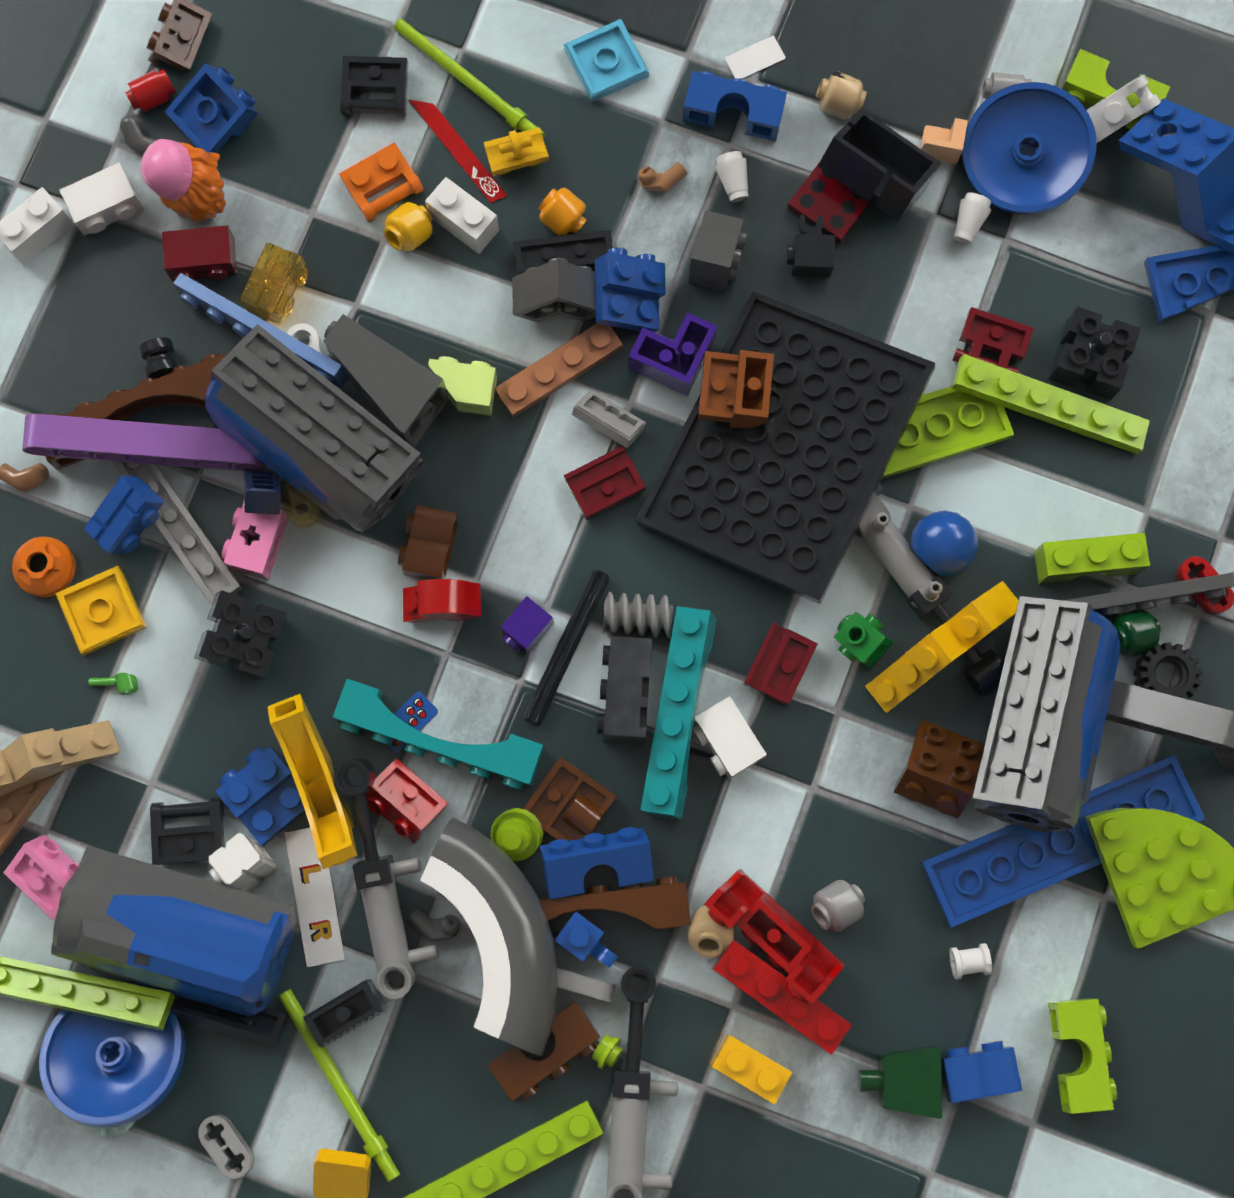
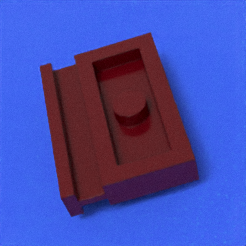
M624 446L564 475V479L586 520L646 491V487L626 453Z
M773 622L743 685L749 686L788 706L818 643Z

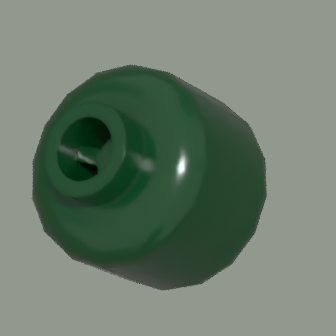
M1134 609L1117 615L1110 621L1118 632L1121 655L1135 657L1149 650L1151 651L1153 647L1158 645L1161 627L1158 620L1148 611Z

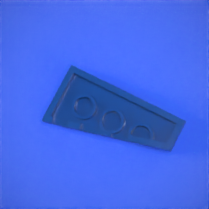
M1218 245L1147 257L1144 261L1159 323L1234 290V253Z

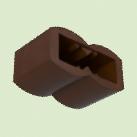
M419 505L416 507L415 514L409 513L406 522V533H409L410 537L407 546H401L398 556V565L402 566L404 575L426 580L446 578L459 519L457 513Z

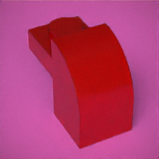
M432 579L417 581V586L403 588V622L417 623L433 619L458 622L481 617L480 583L456 579Z

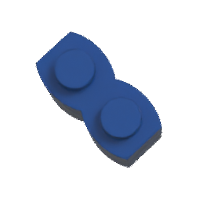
M1003 1041L982 1043V1051L969 1053L968 1046L948 1049V1056L941 1058V1073L947 1102H962L1023 1091L1014 1047H1004Z

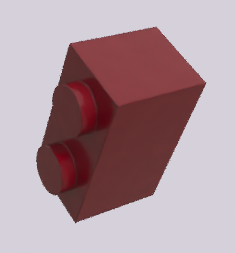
M228 225L162 232L164 270L172 281H175L180 273L194 281L198 278L223 280L229 275H237L235 238Z

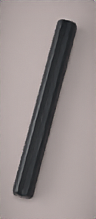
M596 569L592 571L524 714L526 722L535 726L541 725L607 586L609 575Z

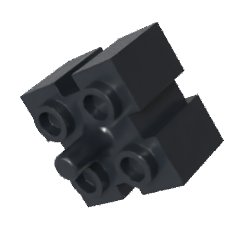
M1077 306L1067 320L1060 342L1063 346L1055 357L1048 379L1070 387H1074L1080 381L1088 384L1086 392L1112 400L1122 389L1130 365L1125 362L1134 352L1141 328L1119 320H1115L1111 326L1100 323L1103 315Z
M220 590L215 594L207 620L215 622L213 630L202 632L194 659L219 667L226 665L228 660L236 663L234 672L259 680L266 678L274 651L266 648L269 640L279 639L287 612L264 604H259L252 610L245 607L248 599Z

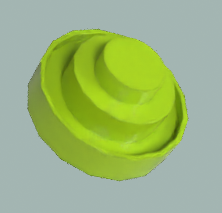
M513 808L506 810L496 818L491 827L490 837L512 860L520 861L529 858L538 850L542 843L543 830L541 823L534 814L525 809Z

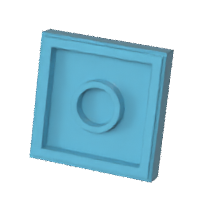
M622 19L564 44V51L591 103L649 77V71Z

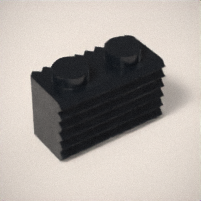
M367 979L303 1018L318 1046L325 1047L329 1046L332 1042H336L343 1035L349 1034L350 1031H354L355 1028L361 1027V1024L367 1023L368 1020H372L375 1016H379L380 1013L386 1012L387 1006L373 981Z

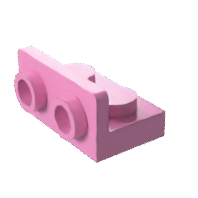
M42 835L22 846L4 871V874L42 911L54 920L56 919L63 888L72 878L79 864L62 851L57 842L50 839L47 835Z

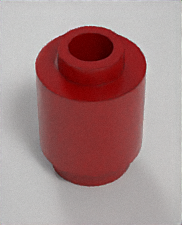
M164 69L158 72L153 70L127 83L130 90L125 92L134 110L141 108L143 113L171 100L169 96L176 93Z

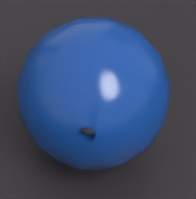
M947 510L930 513L921 519L912 531L910 541L911 548L920 559L943 578L956 576L967 569L976 557L979 544L976 530L969 520L957 512Z

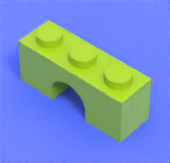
M1080 49L1061 89L1073 95L1085 108L1089 109L1117 91L1106 80V70L1110 61ZM1147 77L1149 81L1147 86L1151 93L1157 94L1160 101L1163 98L1165 99L1170 86ZM1135 92L1126 97L1131 107L1140 103ZM1149 111L1143 113L1142 115L1135 118L1125 126L1128 129H1132Z
M1145 532L1043 542L1034 551L1039 584L1072 581L1077 577L1096 573H1105V577L1135 575L1150 566Z
M1092 998L1048 1002L1052 1038L1060 1040L1073 1039L1080 1045L1083 1051V1061L1076 1071L1057 1074L1062 1111L1074 1114L1114 1110L1113 1100L1117 1099V1090L1113 1078H1109L1108 1064L1112 1062V1054L1109 1043L1104 1042L1103 1027L1107 1025V1017L1103 1005H1099V999Z

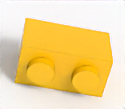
M728 1033L710 1063V1066L774 1105L792 1074L790 1070Z

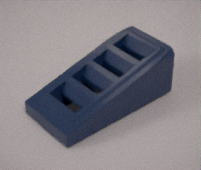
M244 468L245 512L279 514L281 503L279 475L273 470Z

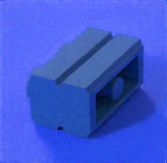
M121 476L86 524L84 530L94 540H97V543L107 553H130L139 546L141 542L139 536L144 529L153 525L159 518L157 511L164 503V500L155 491L151 490V487L140 477Z

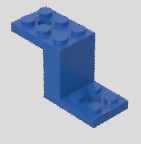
M1163 98L1160 104L1149 111L1119 140L1120 149L1172 173L1182 229L1234 253V128ZM1167 133H1175L1174 135H1165L1161 137L1162 135Z

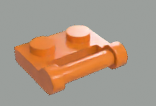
M395 142L339 173L341 181L368 223L376 219V214L413 193L418 195L424 191L422 183L407 163ZM403 178L406 180L402 185L369 203L366 200Z

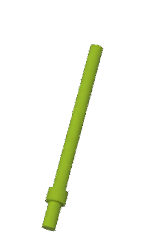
M402 18L397 20L394 25L396 31L504 116L506 123L513 129L524 132L538 128L528 120V115L520 108H513ZM541 130L542 137L544 139L545 133Z
M289 989L278 996L366 1144L363 1146L365 1152L370 1158L375 1159L386 1180L390 1182L399 1176L400 1172L386 1151V1148H388L387 1143L382 1135L378 1136L327 1049L318 1046L304 1021L303 1017L306 1014L292 990Z

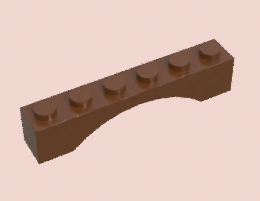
M226 354L208 355L195 365L176 367L170 371V374L158 379L154 377L144 379L134 388L115 390L110 392L105 399L97 402H83L77 405L73 411L52 415L124 421L141 411L163 405L183 404L206 408L205 396L211 382V370ZM45 456L47 462L56 470L85 460Z
M677 877L656 879L657 886L643 887V883L622 886V890L608 892V885L587 888L586 895L539 900L547 921L581 910H607L623 913L638 919L655 930L691 925L686 882L678 883Z

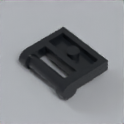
M343 56L340 97L341 114L352 115V112L395 113L396 116L406 117L408 59L404 57ZM353 92L396 93L395 100L352 99Z
M220 797L210 798L209 802L164 805L163 802L151 803L152 864L159 866L209 861V856L220 847L225 848L223 800ZM210 815V825L164 828L165 819Z

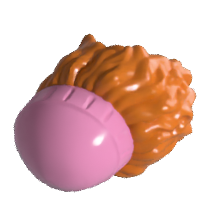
M167 139L156 140L147 147L141 160V176L146 185L160 196V200L165 207L171 208L180 216L190 218L196 223L200 220L205 221L207 218H215L217 213L224 211V206L226 205L222 190L224 182L221 180L220 173L217 170V161L220 159L219 154L206 152L204 149L195 148L187 143Z

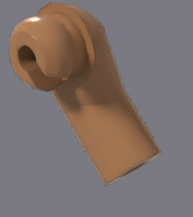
M676 162L665 173H657L650 167H644L638 173L639 184L648 191L667 192L687 175V171L679 162Z
M6 463L0 466V479L23 492L41 486L49 477L48 468L41 463H36L21 471Z

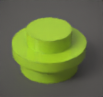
M606 1034L596 1047L592 1059L598 1062L597 1067L601 1070L607 1065L612 1068L620 1058L623 1049L619 1047L621 1043L619 1037L615 1036L612 1038Z

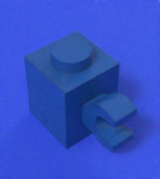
M577 912L573 914L555 939L557 943L582 962L591 954L610 968L618 957L599 943L604 932Z

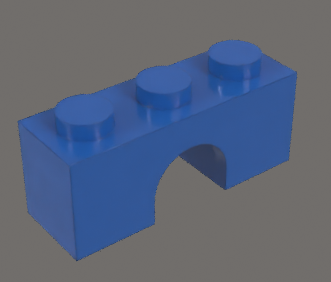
M692 71L684 103L683 121L714 127L716 117L720 111L730 107L737 108L747 118L745 135L776 141L787 92L781 91L778 87L772 85L759 86L750 84L740 78L731 80L718 77L709 71Z
M627 827L619 830L617 833L605 835L592 833L582 839L571 841L558 839L550 842L548 845L540 846L544 882L550 899L585 893V874L592 867L601 864L609 865L613 868V873L619 887L654 881L650 842L643 828Z

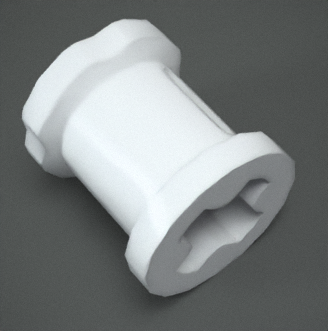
M986 943L979 944V948L958 950L957 947L950 948V964L955 979H962L963 975L983 972L984 975L992 974L991 955Z

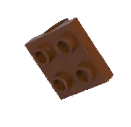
M559 757L523 809L536 816L541 823L542 830L556 840L565 839L571 841L582 839L586 835L592 834L617 796L562 757Z

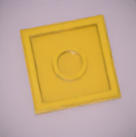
M118 565L55 593L80 654L83 656L147 628L122 568Z

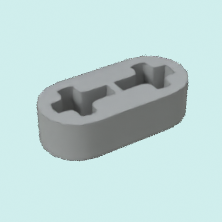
M557 968L559 988L611 1002L615 984Z
M221 1114L204 1119L198 1129V1137L221 1173L231 1179H238L248 1174L254 1164V1155L232 1121L227 1116ZM211 1122L215 1126L223 1125L224 1130L220 1134L226 1142L225 1145L217 1137L209 1138L208 1133L212 1130L210 1127ZM228 1147L234 1155L241 1153L244 1155L245 1159L241 1162L242 1171L238 1167L233 1169L229 1167L228 1163L231 1162L232 1157L226 1150Z

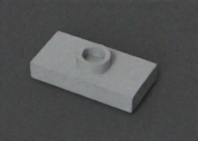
M592 389L574 406L572 411L573 416L626 448L637 439L646 426V422Z

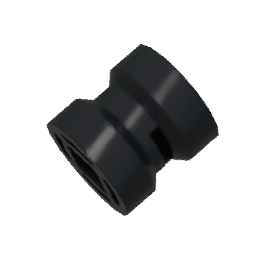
M153 338L140 345L141 357L147 362L145 367L147 378L154 377L158 379L170 374L172 369L179 367L178 361L172 355L174 353V346L170 338Z

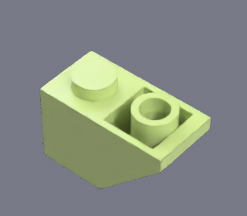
M445 356L439 357L438 360L429 359L428 366L430 371L443 378L449 399L458 411L492 415L497 384L496 368L482 361H473L471 364L458 363V360Z

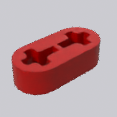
M1193 556L1183 561L1178 566L1176 572L1178 581L1190 580L1191 578L1187 574L1190 572V568L1192 569L1196 566L1200 569L1197 575L1198 578L1219 575L1208 561L1198 556ZM1231 588L1225 590L1226 596L1220 600V603L1215 605L1210 602L1211 599H1205L1204 594L1191 596L1202 610L1211 615H1219L1227 611L1234 602V593Z

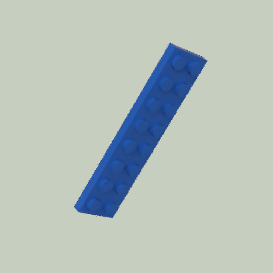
M1171 756L1091 790L1088 801L1081 805L1078 824L1074 829L1064 832H1038L1010 824L920 862L949 928L1102 864L1085 816L1116 808H1155L1176 813L1196 822L1205 820L1176 756Z

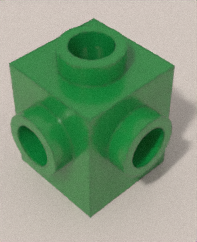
M856 611L853 615H847L837 627L838 632L834 636L842 644L838 650L853 663L856 659H859L870 668H873L894 642L881 631L885 626L870 613L864 617Z

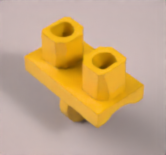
M540 127L516 133L515 130L509 131V136L483 142L493 176L507 174L512 170L527 166L532 167L540 165L541 162L549 161Z

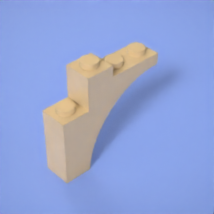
M107 720L55 732L52 728L20 735L5 749L0 750V797L56 773L117 755L120 749L110 721Z

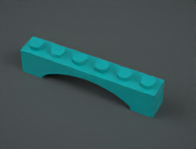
M677 606L640 809L648 815L682 820L688 788L687 772L694 717L709 653L712 651L717 623L716 617L709 610Z
M346 679L332 717L341 723L339 729L355 735H359L360 730L372 733V740L391 746L393 741L406 745L404 751L420 757H424L425 752L437 755L436 762L452 768H456L458 763L471 767L469 773L485 779H489L490 774L502 777L503 785L517 790H522L523 785L532 786L544 751L543 744L510 734L506 741L491 744H460L438 739L418 731L395 716L381 701L384 694L379 689Z

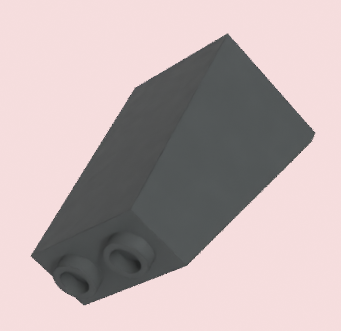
M342 314L337 322L333 321L327 327L324 334L325 339L323 341L332 360L343 366L350 383L387 427L415 448L449 400L443 378Z

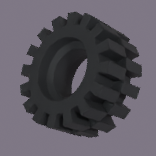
M1171 642L1159 644L1153 647L1151 651L1149 650L1142 654V657L1137 660L1135 665H1138V668L1133 671V676H1137L1138 680L1134 681L1135 686L1189 700L1190 697L1198 692L1196 688L1201 686L1202 680L1198 679L1203 674L1202 668L1197 669L1196 666L1200 661L1198 657L1192 659L1190 655L1193 652L1189 648L1183 650V645L1181 644L1171 645ZM1160 663H1171L1178 669L1180 680L1175 687L1167 688L1157 681L1156 669Z

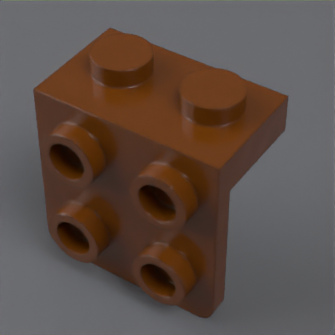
M921 721L908 762L896 782L894 793L958 819L973 795L984 745L929 721Z

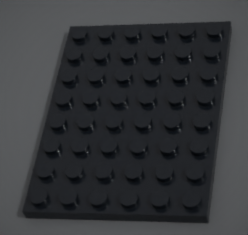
M752 291L721 353L739 355L740 350L774 354L767 421L756 427L731 428L729 422L698 419L699 395L636 518V522L642 527L821 604L935 370V363Z

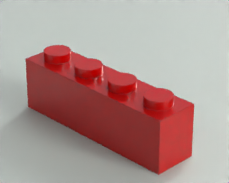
M735 940L732 941L724 954L718 958L712 967V970L831 1055L852 1026L851 1023L819 1000L811 1004L807 1000L803 1002L796 998L789 990L788 986L790 984L785 980L786 977Z

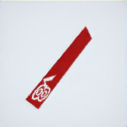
M409 100L490 203L507 197L506 193L434 104Z

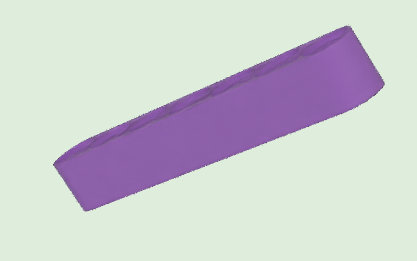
M28 414L25 416L22 451L32 455L244 471V468L263 469V462L222 429L47 414Z

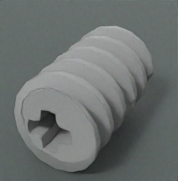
M608 592L604 603L603 634L606 627L610 626L612 635L617 636L620 627L623 626L626 636L630 637L634 627H637L640 637H644L647 629L651 628L654 638H658L661 629H664L667 639H671L673 605H670L667 595H663L660 603L656 604L653 594H649L646 603L643 604L640 594H635L632 603H629L626 593H622L619 601L615 602L613 593Z

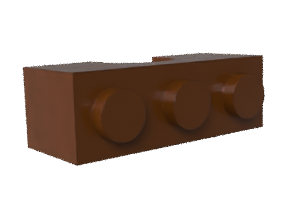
M577 1001L554 1016L551 1030L555 1036L556 1043L554 1051L548 1057L542 1059L532 1058L523 1049L513 1046L487 1065L511 1102L518 1097L522 1102L526 1101L540 1090L537 1085L538 1082L547 1076L553 1081L569 1069V1066L566 1064L567 1061L577 1054L583 1059L598 1046L595 1041L600 1038V1034Z

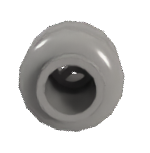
M836 880L814 895L811 907L812 915L818 925L824 930L829 929L833 932H842L863 917L865 897L857 885H850L844 880Z

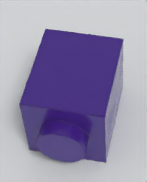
M526 596L500 627L505 635L502 640L515 652L518 653L522 649L529 654L553 626V617Z

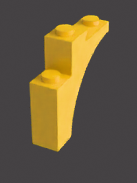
M1003 581L969 603L946 623L929 633L865 687L885 713L889 712L953 661L1016 614L1019 600Z
M301 694L268 706L269 720L303 803L313 835L318 860L322 868L326 869L333 865H341L350 858L357 856L352 832L354 824L350 807L343 793L336 786L331 757Z

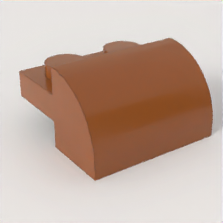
M740 350L739 355L705 351L698 419L729 422L731 428H750L764 424L769 415L774 354Z

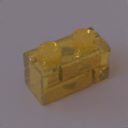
M269 242L266 243L239 299L242 307L256 316L280 324L283 317H288L294 308L295 299L292 297L297 287L302 288L307 280L308 269H306L307 266L303 257Z

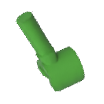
M125 672L118 673L115 677L89 678L88 681L89 686L117 685L120 695L134 693L139 690L136 676Z

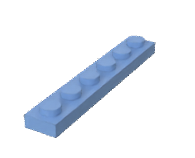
M180 273L173 284L180 292L181 296L179 298L183 303L192 309H197L198 306L206 310V315L218 324L222 325L224 321L233 326V331L244 338L258 324L334 385L342 389L349 380L341 364L184 274Z

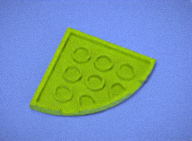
M1116 808L1085 816L1132 946L1136 949L1234 910V848L1208 827L1176 813L1155 808Z

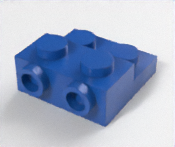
M205 63L165 111L195 146L204 149L206 152L217 153L232 135L239 137L259 114L253 107L256 100L244 89L241 88L238 91L232 84L235 81L234 76L222 66L217 69Z
M624 248L609 249L607 253L596 259V323L640 332L642 328L654 333L660 330L659 298L666 295L665 263L657 262L652 254H640L636 257L628 256L627 250Z
M261 746L247 756L246 761L249 764L239 772L236 769H232L224 774L218 781L221 787L215 792L235 817L241 820L257 842L264 846L305 812L287 763L274 748L268 747L265 750Z

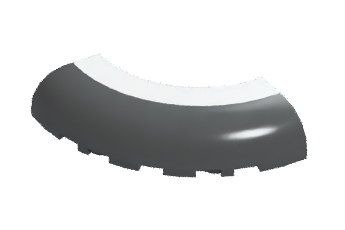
M452 817L445 826L420 881L440 892L458 909L471 928L477 942L483 968V992L474 1028L530 1053L542 1056L551 1033L558 987L554 941L545 912L537 894L513 860L492 840L474 827Z

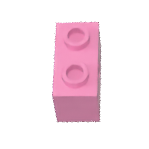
M243 502L242 508L238 507L233 516L232 526L235 529L231 540L227 539L223 546V563L232 571L269 581L289 520L285 511L280 509V513L277 515L246 513ZM257 534L260 537L259 540H253L250 545L247 539L249 537L254 538Z

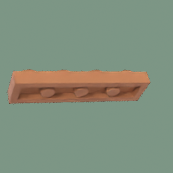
M595 324L495 387V392L511 416L515 418L622 350L623 343L611 326Z

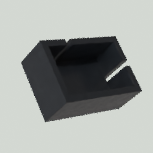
M861 108L849 120L848 124L833 137L818 167L824 170L831 178L850 188L857 196L866 199L868 202L870 199L876 201L874 206L879 208L885 215L899 222L925 192L942 163Z

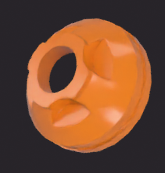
M45 536L35 537L21 545L12 563V573L20 588L26 593L40 598L53 597L56 595L55 593L66 589L71 584L76 571V560L70 548L58 539ZM37 554H44L48 560L46 568L41 572H32L29 567L31 558Z

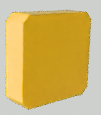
M323 1148L318 1150L314 1161L313 1195L316 1198H368L371 1158L368 1155Z

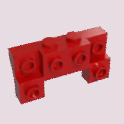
M741 869L737 870L723 885L718 887L704 903L710 909L708 911L709 916L717 924L723 927L727 925L730 929L737 925L741 929L742 935L752 944L759 945L768 954V959L776 967L787 971L789 975L785 980L790 984L788 986L789 990L796 998L803 1002L807 1000L813 1004L845 966L844 963Z

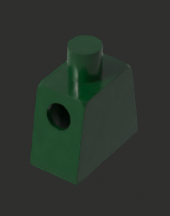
M926 1046L880 1054L878 1057L879 1070H859V1091L879 1092V1105L882 1108L932 1118H942L940 1047Z

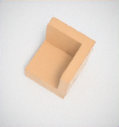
M955 118L951 129L926 125L920 149L938 161L957 164L963 150L968 120Z

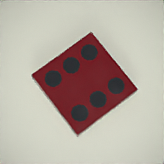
M817 165L788 202L787 208L798 216L805 215V220L814 227L816 226L818 215L822 216L824 220L822 232L826 235H835V241L840 244L873 199H870L868 202L866 199L857 196L854 191L838 180L831 178Z

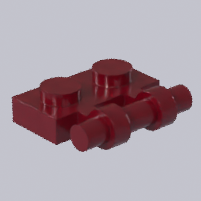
M971 307L959 341L971 345L970 350L967 352L956 348L952 361L958 363L961 356L966 354L1019 373L1020 369L1009 366L1008 363L1010 358L1022 362L1034 327ZM981 349L999 354L998 361L979 356Z

